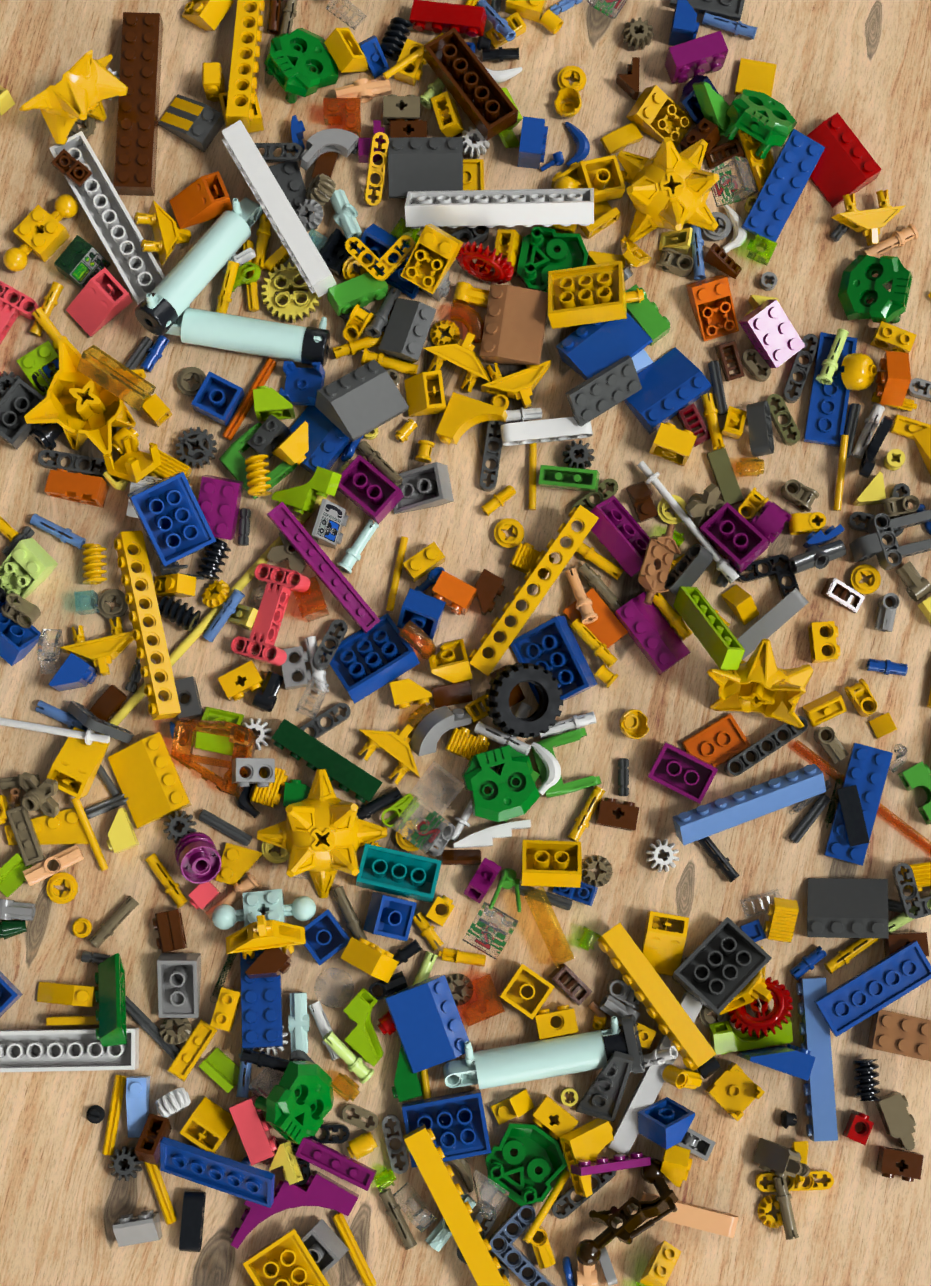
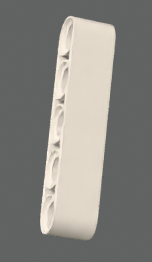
M575 417L515 422L500 426L503 446L582 439L593 435L591 421L583 426H579Z

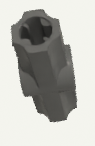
M841 540L822 547L812 545L805 553L788 559V565L794 574L813 567L823 569L828 565L829 561L846 555V548Z

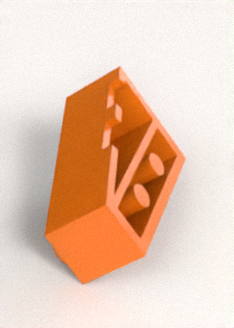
M57 468L56 470H50L44 492L48 496L103 508L109 486L102 477L70 473Z

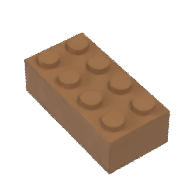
M880 1010L872 1015L867 1047L931 1062V1020Z

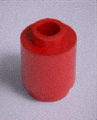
M389 1011L378 1019L380 1023L377 1026L384 1035L386 1033L391 1035L396 1031Z

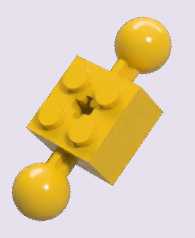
M616 155L580 162L577 170L579 180H574L569 176H562L555 182L554 189L594 188L595 204L622 198L626 189L624 181H627L629 184H632V181L625 170H620Z
M60 195L55 201V210L51 215L40 205H37L13 230V233L22 245L19 248H10L5 252L3 262L9 270L13 272L22 271L27 266V255L31 251L43 262H46L70 237L67 229L59 222L63 218L74 217L78 212V202L72 195Z

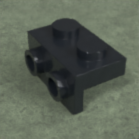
M336 228L319 253L329 270L340 275L344 261L351 255L345 248L346 237ZM357 243L350 244L352 247L350 250L357 249Z

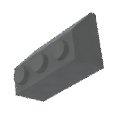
M396 298L378 350L413 364L417 362L437 309L419 301Z
M20 378L0 400V437L16 450L27 439L32 431V426L35 425L27 424L24 416L45 398Z

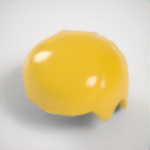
M565 87L558 91L557 98L554 100L557 114L562 117L571 118L579 113L582 107V100L579 91L574 87Z
M630 709L625 711L619 720L620 730L628 738H643L649 732L648 718L640 710Z

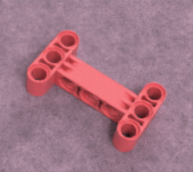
M0 281V288H2L0 292V344L19 314L29 320H35L32 313L34 311L37 312L36 309L39 308L35 300ZM18 297L16 302H10L12 298ZM34 306L32 311H26L28 307Z
M261 563L255 568L254 574L258 580L267 585L249 639L241 636L235 637L231 642V650L246 658L280 666L285 663L287 654L283 649L274 646L291 591H307L310 587V579L294 570Z

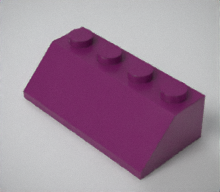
M612 496L596 505L590 511L599 517L591 531L597 536L599 542L608 549L611 556L619 562L623 570L632 577L640 572L650 537L617 498Z
M643 592L616 610L614 615L628 631L629 636L658 674L661 675L691 652L669 626L653 603L652 605L644 603L646 593Z

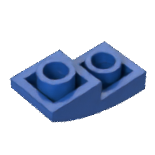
M294 115L291 120L292 142L299 144L303 150H306L302 141L304 139L303 132L305 131L303 122L301 120L298 121L296 115Z
M839 524L836 528L832 525L824 533L821 530L817 533L813 531L805 538L807 541L803 546L809 548L812 545L819 546L836 538L845 529Z
M581 882L580 888L554 887L552 892L592 906L598 888Z

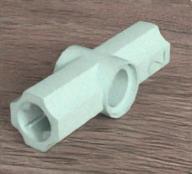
M335 190L330 198L336 213L333 218L342 228L346 239L357 237L360 240L362 231L356 219L358 212L349 203L344 190Z
M307 992L290 993L288 1028L291 1035V1053L296 1050L308 1053L310 1024L309 1014H307Z
M465 1192L461 1195L464 1203L468 1201L473 1209L477 1202ZM443 1217L425 1240L438 1252L452 1236Z

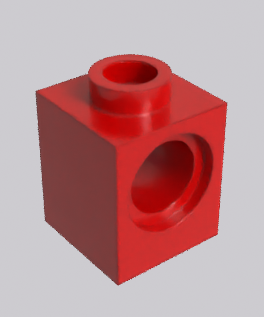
M858 1112L857 1115L851 1113L843 1136L866 1145L874 1123L869 1121L870 1116L861 1112ZM858 1122L863 1124V1129L860 1132L855 1131V1125Z

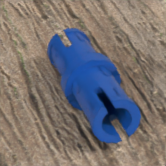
M158 336L152 348L148 349V354L140 365L145 371L151 372L158 359H161V354L169 343L165 336Z
M869 658L867 661V671L882 672L884 675L897 674L906 676L907 664L895 663L887 659L880 661Z
M818 946L807 957L803 956L802 961L790 969L789 972L798 980L808 970H813L815 968L814 965L827 956L826 952L822 951V948Z

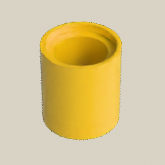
M547 10L539 23L552 34H556L564 21L551 10Z

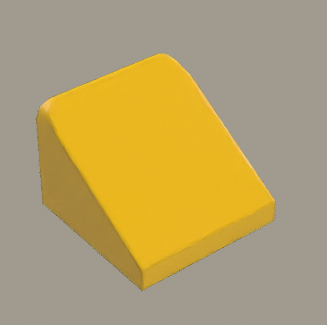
M889 712L869 721L877 739L897 730Z

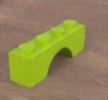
M785 1016L788 1024L780 1022L782 1030L774 1027L776 1034L774 1035L768 1030V1037L762 1031L760 1038L756 1036L755 1031L752 1037L748 1035V1031L742 1034L740 1030L732 1027L729 1021L709 1024L711 1046L716 1055H725L730 1052L793 1042L792 1022L789 1017Z

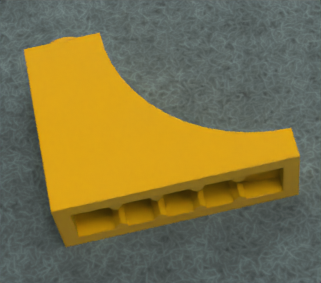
M453 392L436 434L442 443L457 445L461 436L474 425L485 421L505 422L508 415L503 408Z
M597 1118L559 1137L575 1192L586 1198L593 1194L591 1175L579 1176L571 1173V1165L578 1164L579 1160L596 1161L602 1149L614 1140L613 1128L607 1120Z

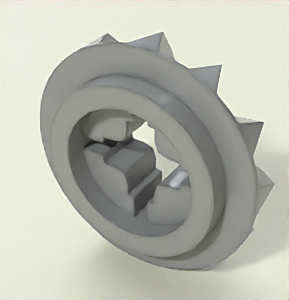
M305 199L303 203H299L300 206L296 209L297 216L305 229H315L323 219V209L319 202L313 199ZM308 211L314 212L309 215V218L304 216Z
M712 212L713 217L718 221V227L721 228L718 229L717 233L702 228L703 233L707 236V239L722 241L731 231V221L721 212Z

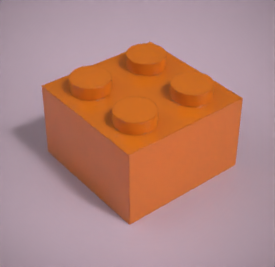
M886 351L884 358L880 359L879 372L877 371L875 376V383H878L876 396L879 397V404L902 406L911 382L909 353Z
M442 571L432 588V597L446 602L445 605L451 607L450 611L453 613L465 615L476 597L477 589Z

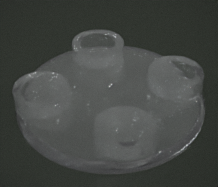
M340 968L326 969L316 979L314 986L315 995L327 1007H341L353 995V980L346 971Z

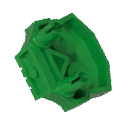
M298 28L290 34L283 33L272 38L264 62L266 65L265 72L267 71V74L273 75L283 90L287 92L285 98L289 103H295L298 95L302 97L316 93L318 88L336 84L338 80V67L324 44V38L304 28Z
M742 89L726 112L731 122L726 131H724V136L727 137L731 132L728 139L733 140L739 129L761 142L755 154L759 156L763 151L760 158L765 159L772 146L782 147L797 122L780 102L765 93Z
M534 227L530 234L523 237L516 277H519L528 289L548 292V271L586 266L588 252L581 235L575 233H556L555 229ZM558 248L560 252H555L554 249ZM535 257L539 260V262L534 263Z
M859 255L843 271L838 297L848 320L872 319L876 323L883 321L893 324L900 321L901 314L906 312L913 277L911 272L904 268L898 257L883 255L880 258L869 255ZM868 300H873L872 303H867Z
M506 745L470 757L462 778L466 790L471 793L473 816L501 822L524 815L540 797V794L531 776L533 767L529 756L516 751L510 745ZM501 764L498 774L490 768ZM514 778L518 779V784L516 786L512 784V780ZM487 786L491 789L489 794L484 792V788Z
M290 1061L279 1085L273 1087L267 1098L259 1096L255 1101V1107L266 1112L265 1121L286 1140L299 1145L303 1138L315 1136L324 1122L323 1118L332 1109L334 1101L332 1078L318 1064L310 1061Z
M509 1122L499 1145L494 1144L491 1148V1153L485 1157L488 1183L520 1206L543 1202L552 1189L550 1183L567 1166L558 1141L534 1123ZM513 1148L517 1149L518 1151L517 1155L512 1156L510 1154V1151ZM538 1166L542 1168V1172L539 1174L535 1172V1168ZM519 1172L520 1183L510 1175Z

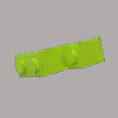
M317 466L309 482L301 486L274 492L271 499L278 501L277 505L283 502L287 508L289 505L293 506V511L304 514V511L312 513L317 495L327 498L329 494L335 497L342 475Z
M362 988L343 1010L350 1020L358 1024L344 1041L348 1043L351 1049L358 1052L365 1062L374 1067L384 1054L371 1023V1011L378 1000L365 988Z

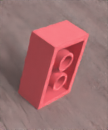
M256 1095L229 1107L251 1166L273 1157L279 1147L276 1137L271 1136L269 1131L272 1128L271 1125L265 1121L266 1117L264 1118L262 1110L255 1107Z

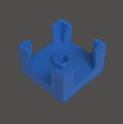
M284 361L285 388L284 390L280 388L279 394L292 405L315 406L317 392L324 386L325 370L321 362H312L313 368L296 367L293 361Z

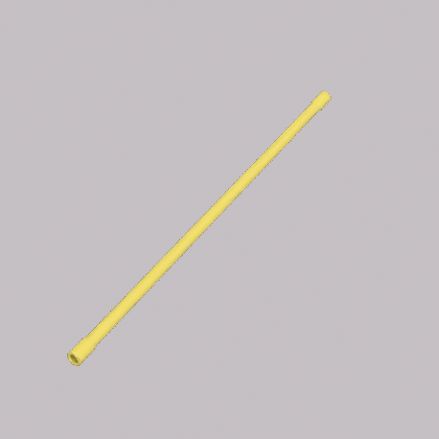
M346 461L336 473L341 474L350 463ZM317 495L312 513L304 511V514L300 513L296 517L301 525L321 505L322 499H326V497ZM280 536L233 585L224 602L228 600L234 589L242 591L255 577V568L259 564L268 563L267 555L271 548L283 545ZM222 604L212 608L169 655L171 667L210 626L221 610ZM145 682L108 721L109 723L118 726L146 696L144 693Z

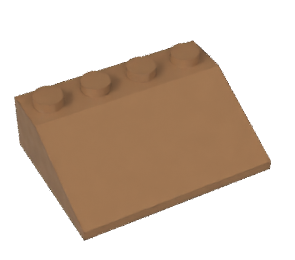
M490 285L479 355L487 364L540 365L548 312V292L512 285Z

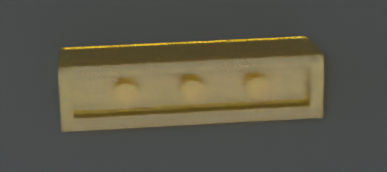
M95 345L82 353L77 370L137 411L141 410L144 400L154 393L156 388L154 385Z
M540 886L526 892L525 899L557 969L560 964L575 958L544 887Z

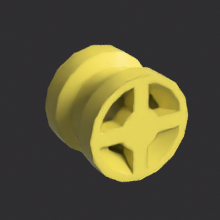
M899 449L890 450L884 458L885 467L891 471L898 470L905 462V454Z

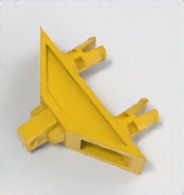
M888 189L876 192L879 208L859 211L856 209L855 193L843 195L846 212L839 213L831 218L858 233L862 232L863 236L866 237L867 246L878 244L880 228L884 227L906 206H890Z
M154 200L148 214L135 212V224H149L152 227L155 241L143 239L141 241L142 252H157L161 267L174 250L176 244L189 243L191 238L190 230L178 228L176 221Z
M468 332L465 339H460L458 343L423 348L434 355L427 369L428 372L432 371L435 365V371L440 370L444 361H449L467 370L468 373L461 388L464 389L468 382H470L468 392H472L477 378L481 377L489 382L491 381L474 351L475 346L472 345V342L476 335Z
M551 360L540 365H526L527 369L502 377L497 363H494L495 372L489 364L486 369L492 381L481 385V392L494 395L503 394L508 398H516V400L521 399L524 408L531 407L532 402L529 396L533 395V389L551 367Z
M116 617V626L112 618H110L111 636L85 641L83 626L78 625V634L73 626L71 631L74 643L59 648L64 653L71 654L72 652L80 659L94 663L95 667L99 666L102 676L110 675L108 664H111L112 660L134 641L133 631L123 633L121 618Z
M407 724L402 731L397 729L395 733L359 729V732L365 735L368 740L357 753L359 756H362L368 750L364 757V760L368 761L376 748H381L398 761L397 767L388 776L392 780L399 774L394 782L398 785L404 775L410 771L420 778L409 746L411 741L409 735L414 730L413 727Z
M265 915L256 916L257 922H252L226 937V954L242 952V957L246 960L247 954H249L251 959L254 958L255 950L281 947L285 954L286 949L292 954L294 952V945L306 944L305 927L275 920L266 921Z
M766 965L719 1015L752 1003L758 998L769 1003L773 996L771 991L766 989Z

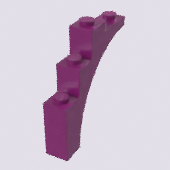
M318 1171L315 1176L311 1174L306 1183L308 1189L295 1183L289 1185L288 1181L285 1180L283 1182L280 1180L275 1189V1192L278 1194H274V1203L271 1208L248 1200L245 1201L244 1205L251 1209L248 1210L246 1208L240 1219L244 1222L240 1228L236 1227L230 1237L233 1239L231 1246L238 1249L245 1237L259 1223L271 1215L289 1208L319 1206L333 1209L349 1216L359 1195Z

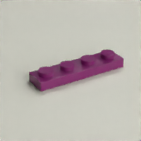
M309 1137L302 1139L295 1156L368 1191L377 1172Z
M631 1152L630 1156L616 1154L613 1155L612 1159L597 1157L596 1161L592 1162L590 1160H579L578 1164L571 1165V1173L585 1176L651 1165V1157L642 1155V1152Z

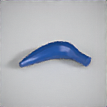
M565 122V126L576 144L574 156L565 163L569 167L574 162L578 163L587 157L590 144L580 129L570 122Z

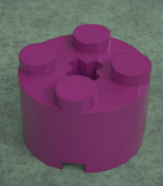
M768 501L762 508L763 511L760 517L756 515L751 524L768 539V546H770V543H773L784 530V523L786 521L789 522L792 516L774 502Z

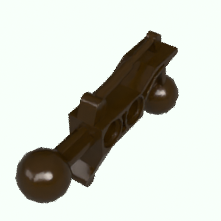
M651 1158V1165L641 1167L642 1178L647 1183L654 1184L660 1197L653 1201H638L632 1196L619 1209L612 1206L608 1211L596 1212L591 1210L589 1212V1216L594 1222L603 1223L608 1228L594 1240L585 1239L576 1247V1257L581 1264L593 1266L601 1258V1249L615 1237L620 1242L631 1244L633 1238L655 1225L654 1223L669 1213L677 1211L675 1203L679 1199L673 1190H670L664 1179L665 1175L660 1171L662 1161ZM638 1209L636 1214L631 1215L634 1210ZM655 1217L654 1219H651L648 1222L641 1225L646 1219ZM619 1223H623L621 1227L616 1228Z

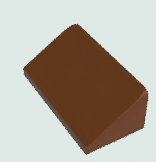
M470 681L432 688L435 708L473 701Z
M443 850L442 864L480 865L481 851Z

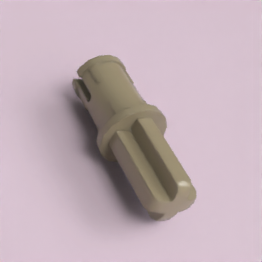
M20 774L18 777L1 778L0 788L2 790L12 788L22 790L19 780ZM36 774L35 777L40 783L39 775Z

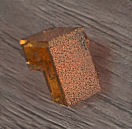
M323 98L325 125H342V129L362 138L360 98Z
M316 576L309 578L310 587L307 591H293L296 601L300 600L301 602L297 604L302 618L306 617L308 622L330 615Z
M490 974L471 981L478 1000L460 1007L467 1026L504 1012Z

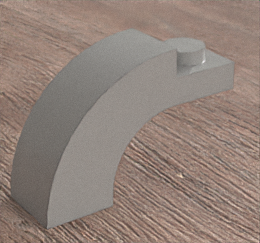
M337 128L325 129L315 133L307 140L306 150H304L300 157L301 167L307 171L315 160L326 152H336L347 158L357 147L359 136L350 131Z
M447 706L440 707L429 713L418 724L413 733L410 747L418 756L435 753L437 743L445 732L471 724L472 717L463 708L450 711Z

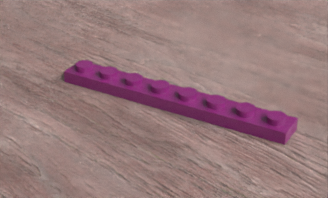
M283 502L267 514L364 633H367L381 621Z

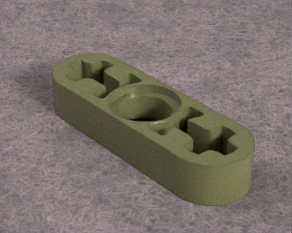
M772 394L766 400L770 407L771 419L782 441L789 446L795 445L800 439V432L783 398L778 394ZM772 399L774 402H779L777 404L778 410L783 409L782 411H779L777 414H774L777 411L775 405H770ZM778 416H786L788 422L786 424H780L778 422ZM789 432L790 434H795L793 440L787 438Z
M610 478L604 480L598 485V490L600 489L601 492L590 491L577 501L572 509L574 506L576 508L580 505L584 507L586 503L593 509L596 505L617 493L618 483ZM606 484H608L609 486L613 485V492L608 490L604 494V496L606 497L604 498L601 492H603L606 489ZM591 495H598L600 502L592 504L589 498Z

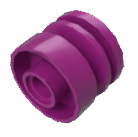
M199 832L190 833L182 837L176 844L174 851L175 859L186 880L191 883L203 884L214 879L220 872L222 865L221 856L208 835Z

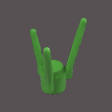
M505 868L502 870L489 909L493 908L502 887L510 889L515 886L517 911L521 912L520 880L516 878L517 873L513 869Z

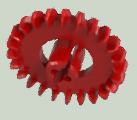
M469 241L463 243L456 261L469 275H473L472 277L485 281V283H497L498 285L505 284L511 280L514 274V267L511 266L512 262H507L508 257H504L501 260L503 253H499L496 256V248L490 253L489 245L483 250L482 243L476 248L477 244L475 241L472 244Z
M771 977L765 980V984L767 986L766 989L771 991L774 1007L772 1012L769 1003L760 998L762 1015L758 999L750 1003L755 1017L750 1016L746 1012V1005L728 1012L729 1016H731V1022L735 1023V1028L739 1029L741 1027L742 1034L748 1029L750 1037H752L754 1031L758 1038H760L762 1031L766 1037H768V1030L775 1035L774 1027L782 1030L780 1022L788 1024L785 1016L792 1017L791 1012L788 1011L793 1010V1006L790 1004L793 1000L790 997L789 990H785L784 984L779 985L778 980L772 982Z

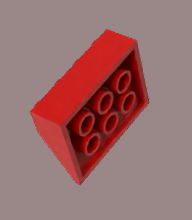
M838 112L822 122L807 135V137L825 147L810 179L832 208L844 201L843 195L856 193L877 179L882 170Z

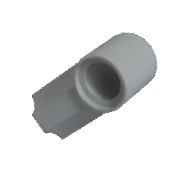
M888 593L879 598L875 629L892 632L896 609L900 603L899 597L896 594ZM886 598L892 600V607H888L885 604Z
M0 899V919L34 920L35 904Z
M609 994L600 1002L599 1009L611 1017L616 1016L619 1024L622 1026L623 1016L633 1014L636 1021L640 1016L639 1012L627 1004H622Z

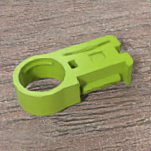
M246 262L240 266L232 292H235L234 289L243 284L256 282L261 275L260 267L252 262ZM254 270L253 276L248 278L247 272Z
M408 793L390 808L384 810L381 815L382 824L387 828L396 827L404 820V817L415 810V807L418 809V802ZM386 812H395L393 815H391L388 819L384 821V815ZM398 816V820L395 824H387Z

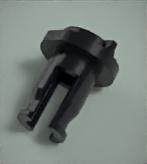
M47 423L43 426L35 424L32 426V431L29 434L40 447L53 450L56 448L55 440L64 431L58 423Z

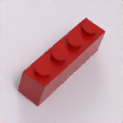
M414 0L409 20L413 25V29L417 31L427 30L441 33L455 28L459 34L476 37L483 36L487 14L485 8L480 6Z

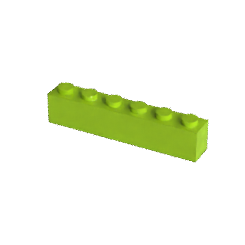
M680 586L673 605L679 615L720 669L724 671L738 670L745 652L743 646L697 587Z

